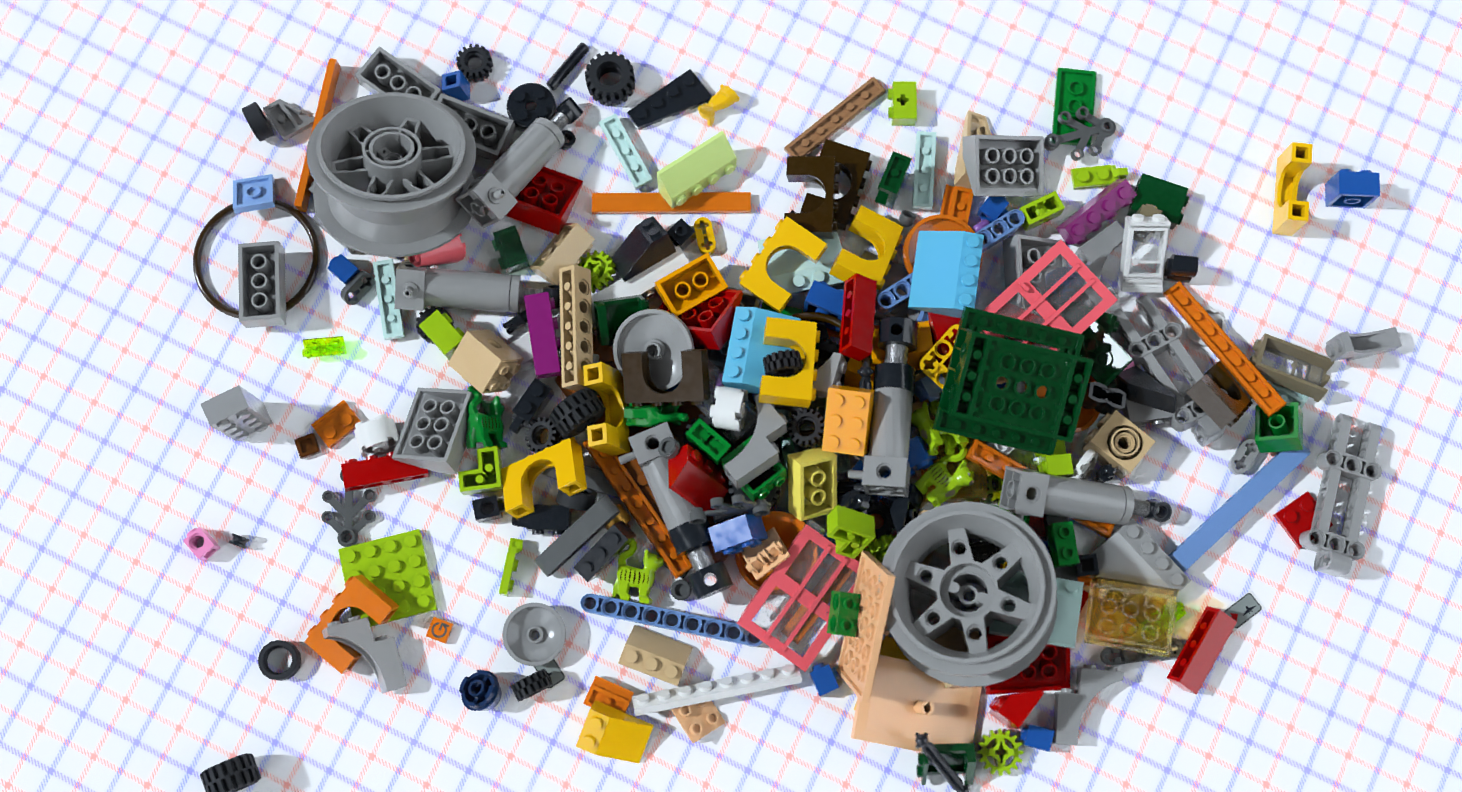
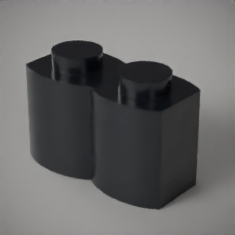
M1172 254L1165 262L1163 280L1189 283L1198 272L1199 257Z
M1090 382L1087 385L1082 407L1085 409H1095L1104 415L1108 412L1112 414L1115 410L1120 411L1125 408L1127 394L1117 388H1108L1099 382Z

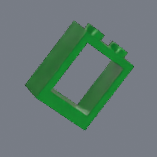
M752 436L721 459L724 471V465L743 451ZM780 462L770 467L775 474L755 490L748 484L741 487L753 502L765 499L773 488L780 487L787 478L786 469Z

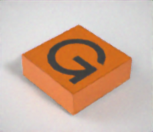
M433 617L426 637L446 644L454 624Z

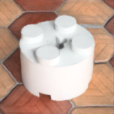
M716 386L714 394L716 402L710 408V417H713L712 426L740 432V429L744 426L747 414L744 401L748 402V391Z
M386 414L378 415L374 420L368 422L361 421L355 424L354 434L362 457L366 458L367 454L380 457L395 450L399 434L395 421L387 418Z

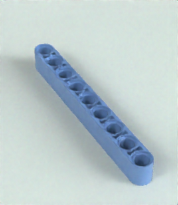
M1013 209L977 231L976 234L984 235L983 240L985 244H983L982 253L1015 233L1025 221L1023 212ZM1010 219H1014L1017 224L1012 223ZM994 228L999 229L1001 234L996 233ZM913 272L878 295L875 300L877 313L885 315L909 300ZM897 289L903 290L905 295H899ZM880 300H886L889 306L882 305Z
M1304 444L1303 450L1278 452L1168 556L1185 572L1305 460L1311 452Z
M591 593L585 594L580 600L581 608L589 614L749 647H758L763 643L761 640L757 643L750 642L748 638L750 632L733 622ZM589 598H594L596 601L593 609H587L585 606V602ZM610 602L616 604V611L614 613H607L605 610L606 605ZM631 606L636 607L637 614L632 618L627 617V608ZM649 611H656L658 614L657 619L653 622H649L646 619ZM676 615L678 623L675 626H669L667 624L668 616ZM695 619L699 622L696 630H689L687 628L689 620ZM712 623L719 626V632L715 635L709 634L707 631L708 626ZM735 627L739 629L740 635L738 638L732 639L728 636L730 628Z

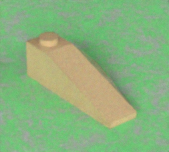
M970 110L966 112L955 166L954 186L972 189L963 160V137L991 135L986 116Z

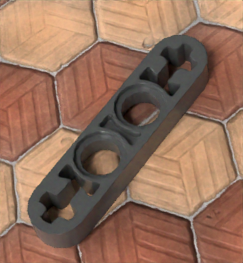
M1177 638L1109 646L1101 651L1100 659L1105 665L1113 666L1173 658L1179 656L1183 649V644ZM1171 642L1173 645H1177L1174 654L1172 650L1163 651L1162 647L1170 646ZM1150 644L1155 645L1157 648V654L1154 657L1147 654V647ZM1129 647L1134 648L1137 652L1134 659H1129L1126 656V650ZM1119 648H1121V657L1113 658L1112 662L1110 659H1106L1105 655L1109 654V650L1114 654L1120 653Z

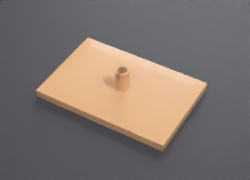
M868 551L861 552L853 593L861 594L856 637L844 636L837 667L838 674L859 700L864 703H869L883 634L888 635L890 632L886 630L888 629L886 620L895 582V576Z
M879 655L869 703L861 702L857 697L851 738L921 752L922 747L919 749L915 747L917 745L915 742L916 733L924 734L926 732L929 742L933 744L973 743L982 686H953L945 688L944 682L928 676L910 661Z

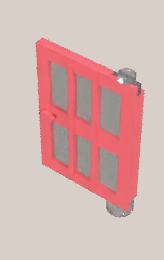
M1060 239L983 311L1081 334L1118 301L1115 297L1118 294L1110 285L1106 287ZM982 330L984 333L1057 351L1055 347Z
M811 519L808 520L787 550L790 557L771 571L736 622L739 625L737 629L747 636L751 633L804 672L807 671L832 635L827 633L832 590L853 593L859 566L857 560L836 554V545L824 537L827 531Z

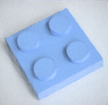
M273 174L233 180V210L235 214L275 207V179Z

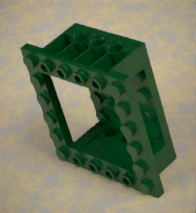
M964 306L933 429L1039 454L1053 455L1057 440L1073 442L1094 362L1092 359L1080 356L1085 335ZM981 330L1055 347L1057 351L992 336L981 332ZM1004 376L1006 378V385L1003 388H998L996 381L999 377ZM1024 381L1026 383V390L1019 393L1017 391V384ZM1040 386H1045L1046 394L1039 398L1037 396V389Z

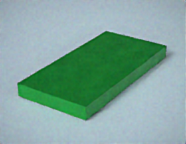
M1057 68L1051 133L1062 135L1077 131L1066 124L1063 125L1058 122V116L1063 111H1068L1071 114V118L1083 125L1093 127L1086 120H1079L1076 117V111L1080 107L1085 106L1088 108L1089 113L1094 116L1097 71ZM1080 111V114L1085 116V113ZM1062 115V118L1067 120V117ZM1090 136L1085 147L1091 146L1092 136ZM1080 139L1061 144L1077 146Z

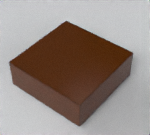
M315 433L294 440L302 460L321 453Z

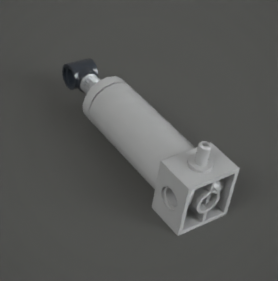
M571 96L566 98L556 108V115L551 120L542 117L536 118L484 175L472 180L455 198L482 228H486L504 218L518 202L515 197L565 144V138L561 130L566 125L576 121L584 112Z
M402 261L396 268L394 309L424 311L426 306L518 313L520 304L525 302L524 295L549 292L550 298L554 297L556 309H560L559 285H547L543 289H526L521 284V275L430 268V266L416 267L409 261Z
M1006 466L999 507L1016 514V517L1024 520V516L1043 517V514L1126 525L1132 515L1143 516L1158 522H1166L1172 515V508L1166 502L1157 499L1135 500L1134 493L1129 486L1048 475L1025 468Z

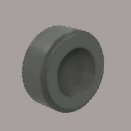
M672 437L664 438L658 447L659 454L666 459H673L680 451L679 442Z
M677 580L672 584L670 591L676 600L682 601L691 595L692 588L687 581Z

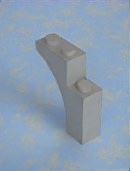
M1116 220L1080 246L1075 252L1077 257L1099 280H1101L1102 269L1107 257L1123 243L1124 228ZM1090 286L1080 296L1083 300V305L1094 308L1103 300Z
M1392 327L1356 334L1349 333L1348 331L1341 332L1326 342L1325 350L1331 362L1342 359L1351 361L1394 351L1401 347L1402 344L1397 328Z
M834 352L817 369L816 382L813 381L812 387L816 388V396L827 398L830 386H842V374H845L847 370V362L842 354ZM774 404L775 408L793 412L798 410L802 412L804 408Z
M759 395L754 397L758 418L753 436L743 451L724 465L725 474L737 489H740L779 462L778 453L780 451L774 441L787 433L786 424L788 421L781 412L778 414L774 409V404L759 403Z
M360 615L348 618V622L342 624L340 621L327 624V628L322 630L324 639L344 643L355 649L367 660L375 672L382 694L407 686L395 636L388 638L387 635H382L373 639L368 617L361 619Z
M1083 664V668H1078L1076 693H1074V689L1061 688V692H1055L1053 731L1055 732L1052 744L1078 746L1079 726L1088 704L1107 686L1123 681L1124 672L1117 671V667L1104 666V670L1096 669V665Z

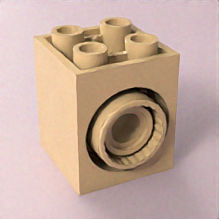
M491 330L466 331L448 365L461 375L466 382L471 384L481 394L507 390L511 385V379L514 374L520 370L524 358Z
M1115 410L1112 414L1108 412L1096 424L1098 429L1094 428L1083 440L1086 444L1082 449L1085 451L1089 449L1095 450L1098 453L1097 461L1103 466L1111 464L1112 468L1117 469L1115 475L1122 479L1133 471L1156 441Z

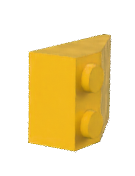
M595 701L588 712L575 747L594 755L639 764L654 725L599 701Z

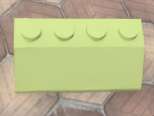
M723 131L719 132L656 172L658 192L672 209L677 205H683L688 198L700 194L704 188L714 185L721 177L731 174L737 168V158Z

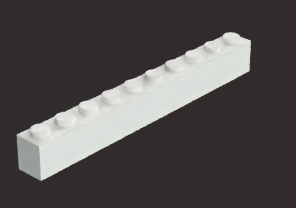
M680 246L675 247L677 252L626 282L621 278L592 295V329L596 330L594 301L642 295L645 300L650 299L656 294V281L689 263ZM558 315L557 319L559 329H556L555 331L556 337H560L561 339L560 315ZM527 333L509 344L512 349L524 358L519 372L521 370L527 371L534 366L530 334Z

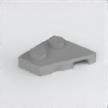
M278 99L263 107L264 113L284 142L313 126L315 117L302 113V110L295 106H290L282 99Z

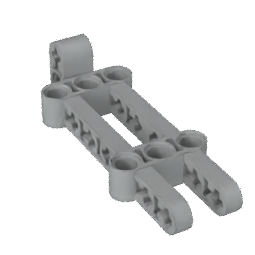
M1143 295L1135 300L1138 310L1153 330L1143 337L1139 335L1122 309L1118 308L1109 313L1118 316L1117 321H1120L1117 331L1128 345L1127 352L1134 358V365H1141L1148 375L1176 395V409L1171 419L1172 428L1175 431L1183 432L1195 426L1194 437L1201 447H1205L1220 439L1226 427L1221 430L1205 412H1197L1195 408L1199 406L1194 400L1186 403L1155 358V356L1167 350L1191 386L1204 376L1180 342L1182 335L1181 326L1175 322L1167 323L1147 295ZM1167 333H1174L1176 336L1171 337ZM1149 342H1156L1159 346H1152ZM1132 351H1138L1141 355H1134ZM1177 417H1183L1187 422H1180Z
M1339 413L1334 420L1328 451L1319 454L1316 458V464L1319 469L1323 470L1313 521L1311 530L1304 531L1299 536V542L1303 548L1316 552L1313 565L1314 570L1333 577L1347 575L1352 567V561L1362 559L1366 553L1365 546L1358 541L1370 482L1379 479L1382 475L1381 466L1375 462L1381 426L1368 422L1362 432L1358 455L1354 456L1345 453L1352 417L1343 413ZM1327 457H1330L1331 464L1328 462ZM1347 463L1350 464L1351 470L1348 469ZM1366 469L1369 470L1370 476H1368ZM1341 476L1351 479L1352 484L1341 535L1329 532ZM1311 535H1313L1315 539L1314 543L1310 539ZM1330 541L1333 542L1334 549L1331 548ZM1350 547L1354 551L1353 555L1350 553Z

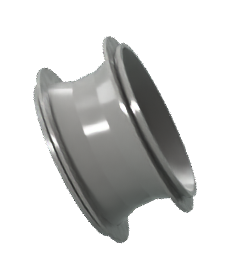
M399 92L376 93L350 100L336 107L323 117L312 131L306 153L310 173L316 182L313 194L314 209L323 228L341 244L353 250L380 257L413 256L437 249L450 242L471 221V215L455 198L475 179L472 174L476 160L475 139L464 119L448 106L434 99L416 94Z
M956 502L935 507L910 521L892 541L884 556L882 565L895 576L886 625L907 659L928 676L944 683L963 687H981L997 684L1016 676L1026 669L1047 645L1057 616L1055 570L1044 543L1035 531L1012 513L997 506L978 502ZM968 539L990 542L999 546L1002 550L985 562L979 563L973 560ZM949 543L951 565L945 570L921 564L931 552ZM963 546L966 548V551L958 555L955 553V549ZM1005 562L1008 564L1004 569L997 568L999 564H1004ZM1020 569H1022L1029 588L1028 602L999 590ZM931 576L932 579L929 582H923L921 577ZM968 583L979 584L980 586H982V587L985 588V591H986L987 593H984V592H979V593H978V591H977V589H976L975 587H973V586H971V585H967V584H968ZM911 587L938 599L916 621L910 606ZM970 592L975 595L972 601H965L963 599L966 593ZM952 599L960 601L966 608L977 607L979 609L972 612L960 611L953 606ZM1005 604L1016 607L1012 612H1007L1003 609ZM940 617V621L936 625L929 623L933 618ZM995 620L1018 626L1008 639L988 649L986 628ZM955 627L964 631L969 652L947 649L935 643L934 640ZM980 631L982 633L981 638L978 640L970 638L971 632Z

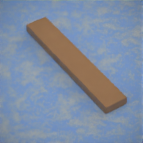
M873 76L785 146L784 151L789 156L809 155L824 143L825 138L829 139L884 95L886 89Z

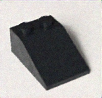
M651 216L634 227L611 258L616 264L614 269L622 280L626 282L677 251L668 233L654 216Z

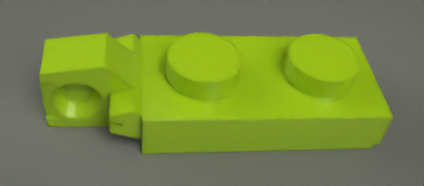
M1116 165L1073 168L1070 171L1073 190L1106 187L1115 180L1126 179L1129 175L1127 167L1116 168Z
M510 538L499 588L501 596L507 597L508 592L513 591L515 580H511L512 572H517L519 560L515 558L523 550V540Z

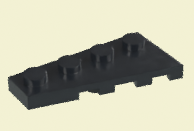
M689 69L629 110L627 115L640 130L661 122L662 119L667 117H674L679 115L680 112L688 109L692 110L706 102L709 103L712 95L694 72Z

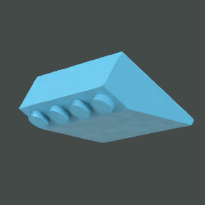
M919 231L908 308L961 318L964 306L975 308L984 235L966 231Z
M736 306L722 378L723 385L725 387L744 389L748 393L759 394L761 377L765 375L763 358L768 354L771 355L773 352L778 353L781 350L782 352L792 350L788 347L763 344L767 317L800 321L801 318L757 307Z

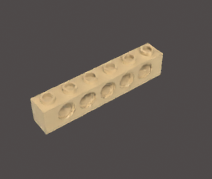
M574 264L559 269L562 388L578 391L588 388L584 386L583 366L593 364L591 270Z

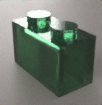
M516 225L493 232L494 240H491L495 252L499 251L501 257L498 258L501 270L505 269L507 274H511L530 267Z

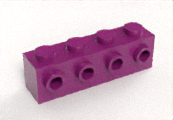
M1127 179L1115 180L1056 227L1066 244L1079 245L1087 239L1086 236L1089 233L1099 230L1105 220L1114 218L1120 208L1129 206L1137 194Z
M549 292L524 295L537 379L561 376V357H559L558 349H561V339L556 337L555 330L559 329L557 317H553L552 310L556 309L554 297L550 298Z

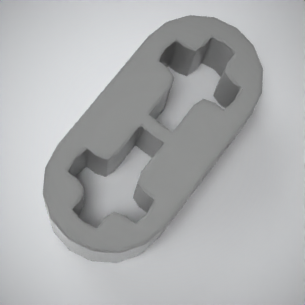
M1247 439L1239 445L1228 462V468L1231 473L1240 475L1249 469L1259 454V449L1254 439ZM1251 444L1253 451L1245 455L1247 451L1246 446ZM1242 458L1241 466L1243 468L1236 469L1234 462H1238Z

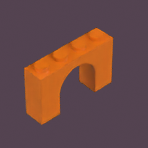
M362 574L351 576L345 582V589L333 598V605L320 615V622L308 631V637L304 641L341 674L349 672L362 655L344 643L324 639L322 630L328 627L327 624L340 621L341 615L347 608L356 607L381 625L387 623L399 608L397 603Z

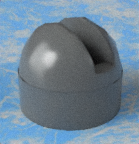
M902 210L899 216L900 224L903 227L912 226L916 220V215L908 210Z

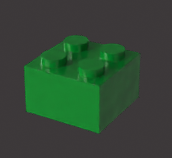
M1288 402L1286 406L1270 417L1267 416L1259 405H1255V442L1260 453L1303 450V413L1299 402Z

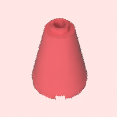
M460 233L450 242L437 249L408 256V260L416 267L458 263L466 255L465 242L462 243L460 239L462 234Z

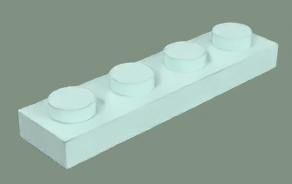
M615 113L599 121V126L634 189L638 190L653 182L649 171L617 114Z
M916 132L912 209L932 210L937 132Z
M388 259L373 262L383 338L385 341L405 337L402 312L401 309H394L396 280L394 260Z

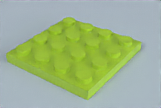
M420 529L338 549L345 582L351 576L362 574L399 605V608L387 623L438 610ZM350 607L352 617L359 615L361 619L368 617L370 627L379 625L361 609Z

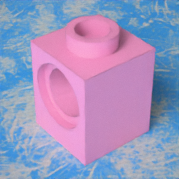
M201 527L190 530L186 535L187 537L183 540L192 553L202 561H206L221 548L206 529ZM200 538H203L204 544L198 548L197 542Z

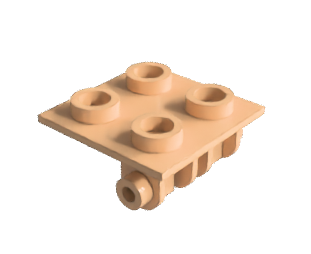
M775 527L766 532L768 539L763 540L762 545L754 548L746 547L741 552L747 563L745 565L746 569L752 572L756 581L790 557Z
M713 701L671 709L692 744L726 723Z

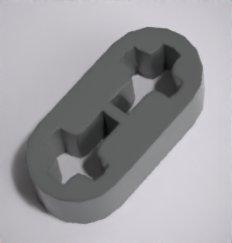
M359 271L341 290V299L349 305L357 304L373 288L375 284L374 276L368 271ZM364 277H365L366 280H367L366 283H363V281H362V279H363ZM350 292L354 295L352 298L348 295Z

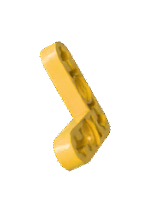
M959 324L951 326L920 361V369L942 390L944 384L939 382V375L944 372L947 373L948 368L943 363L953 351L952 344L944 338L948 336L950 339L954 334L952 330L954 328L958 330ZM946 343L949 346L948 354H939L937 351L938 345ZM934 351L936 356L941 358L942 361L939 363L936 360L933 363L935 368L933 370L931 368L926 370L924 368L926 365L924 360L930 361L934 357L930 353Z

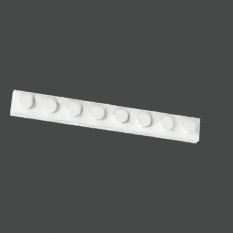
M787 664L781 667L767 668L761 671L663 689L657 692L643 693L632 696L635 716L802 683V677L799 667L794 664Z

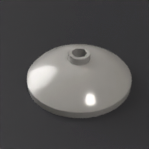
M538 602L523 604L513 610L507 617L502 631L503 644L508 654L515 661L523 665L541 666L547 664L558 656L564 646L566 639L564 621L555 609L546 604ZM535 631H538L540 634L538 639L532 637Z

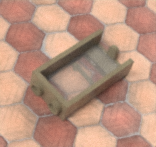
M1264 333L1260 340L1256 339L1252 348L1255 352L1249 361L1267 381L1311 397L1316 402H1319L1325 396L1328 389L1323 387L1330 379L1327 371L1334 364L1330 358L1267 333Z

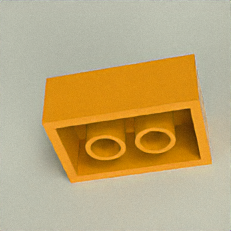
M832 385L828 388L822 451L864 456L868 453L875 390Z

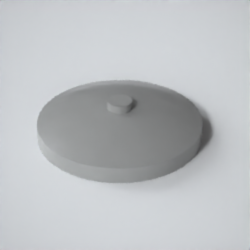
M646 309L629 316L617 330L613 343L615 364L622 376V353L648 351L650 377L653 383L661 390H667L681 382V351L694 349L692 335L685 323L673 313L662 309Z

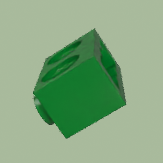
M700 418L685 433L686 438L717 465L732 450L731 445Z
M1073 521L1052 523L1046 526L1048 548L1053 567H1070L1080 563Z
M832 590L827 633L856 637L861 594Z

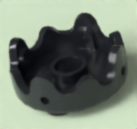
M538 83L521 84L511 92L507 100L509 119L514 121L517 130L520 132L526 130L536 118L542 117L551 120L556 113L557 106L553 94L548 88ZM533 102L537 106L534 110H527L526 105Z

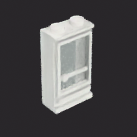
M1133 214L1132 216L1125 217L1118 286L1121 292H1163L1162 285L1169 229L1171 226L1170 221L1164 215L1154 214L1152 217H1145L1142 214Z

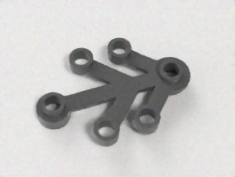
M1085 106L1080 107L1076 111V117L1079 120H1086L1094 125L1093 127H1087L1074 120L1068 111L1061 112L1058 116V122L1063 125L1066 124L1077 131L1062 135L1048 134L1044 138V148L1048 151H1054L1061 143L1080 139L1076 148L1070 154L1072 160L1079 161L1084 156L1083 150L1090 136L1098 134L1095 142L1088 149L1089 154L1095 157L1102 152V144L1105 138L1115 133L1116 125L1112 119H1099L1090 114ZM1080 111H1083L1085 116L1081 115ZM1062 115L1066 116L1067 120H1064ZM1050 138L1054 139L1056 143H1052ZM1093 147L1097 148L1098 152H1094ZM1075 152H1078L1080 157L1075 156Z
M341 470L340 479L343 481V475ZM327 490L322 494L323 501L329 503L344 518L343 527L335 520V514L331 511H325L321 516L322 521L329 524L338 533L337 540L341 546L355 545L359 538L358 533L368 523H373L376 520V513L372 510H366L363 513V517L353 526V518L368 503L376 500L377 494L373 490H366L363 493V497L354 505V491H345L344 506L336 499L334 492ZM331 493V500H326V495ZM373 493V498L368 500L367 494ZM368 513L373 514L371 520L366 519ZM327 514L332 516L329 521L325 520ZM347 534L352 536L350 541L345 540Z
M744 495L732 496L733 505L724 503L721 497H715L710 502L711 508L717 510L703 511L701 507L692 508L689 513L690 524H703L707 521L706 517L713 516L714 523H722L733 516L736 518L744 514L766 516L770 514L772 507L771 503L766 502L765 499L755 500L754 502L746 501Z

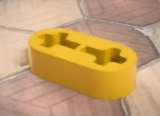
M700 217L694 223L698 249L703 255L707 252L709 255H712L716 250L712 223L708 218ZM701 223L708 226L706 227V234H703L702 229L699 228ZM704 239H708V243L712 244L709 250L702 247L704 246Z

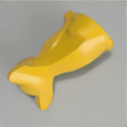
M721 84L720 90L711 97L709 103H704L698 107L699 114L703 119L707 120L708 126H712L715 120V112L725 109L735 102H739L740 98L732 88Z

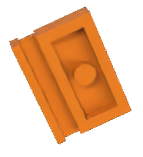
M946 184L940 214L954 216L968 224L973 200L972 189Z
M342 400L312 423L311 426L328 448L331 449L356 429L355 424L361 422V420L346 401Z
M595 675L583 704L591 707L595 701H599L626 713L634 692Z

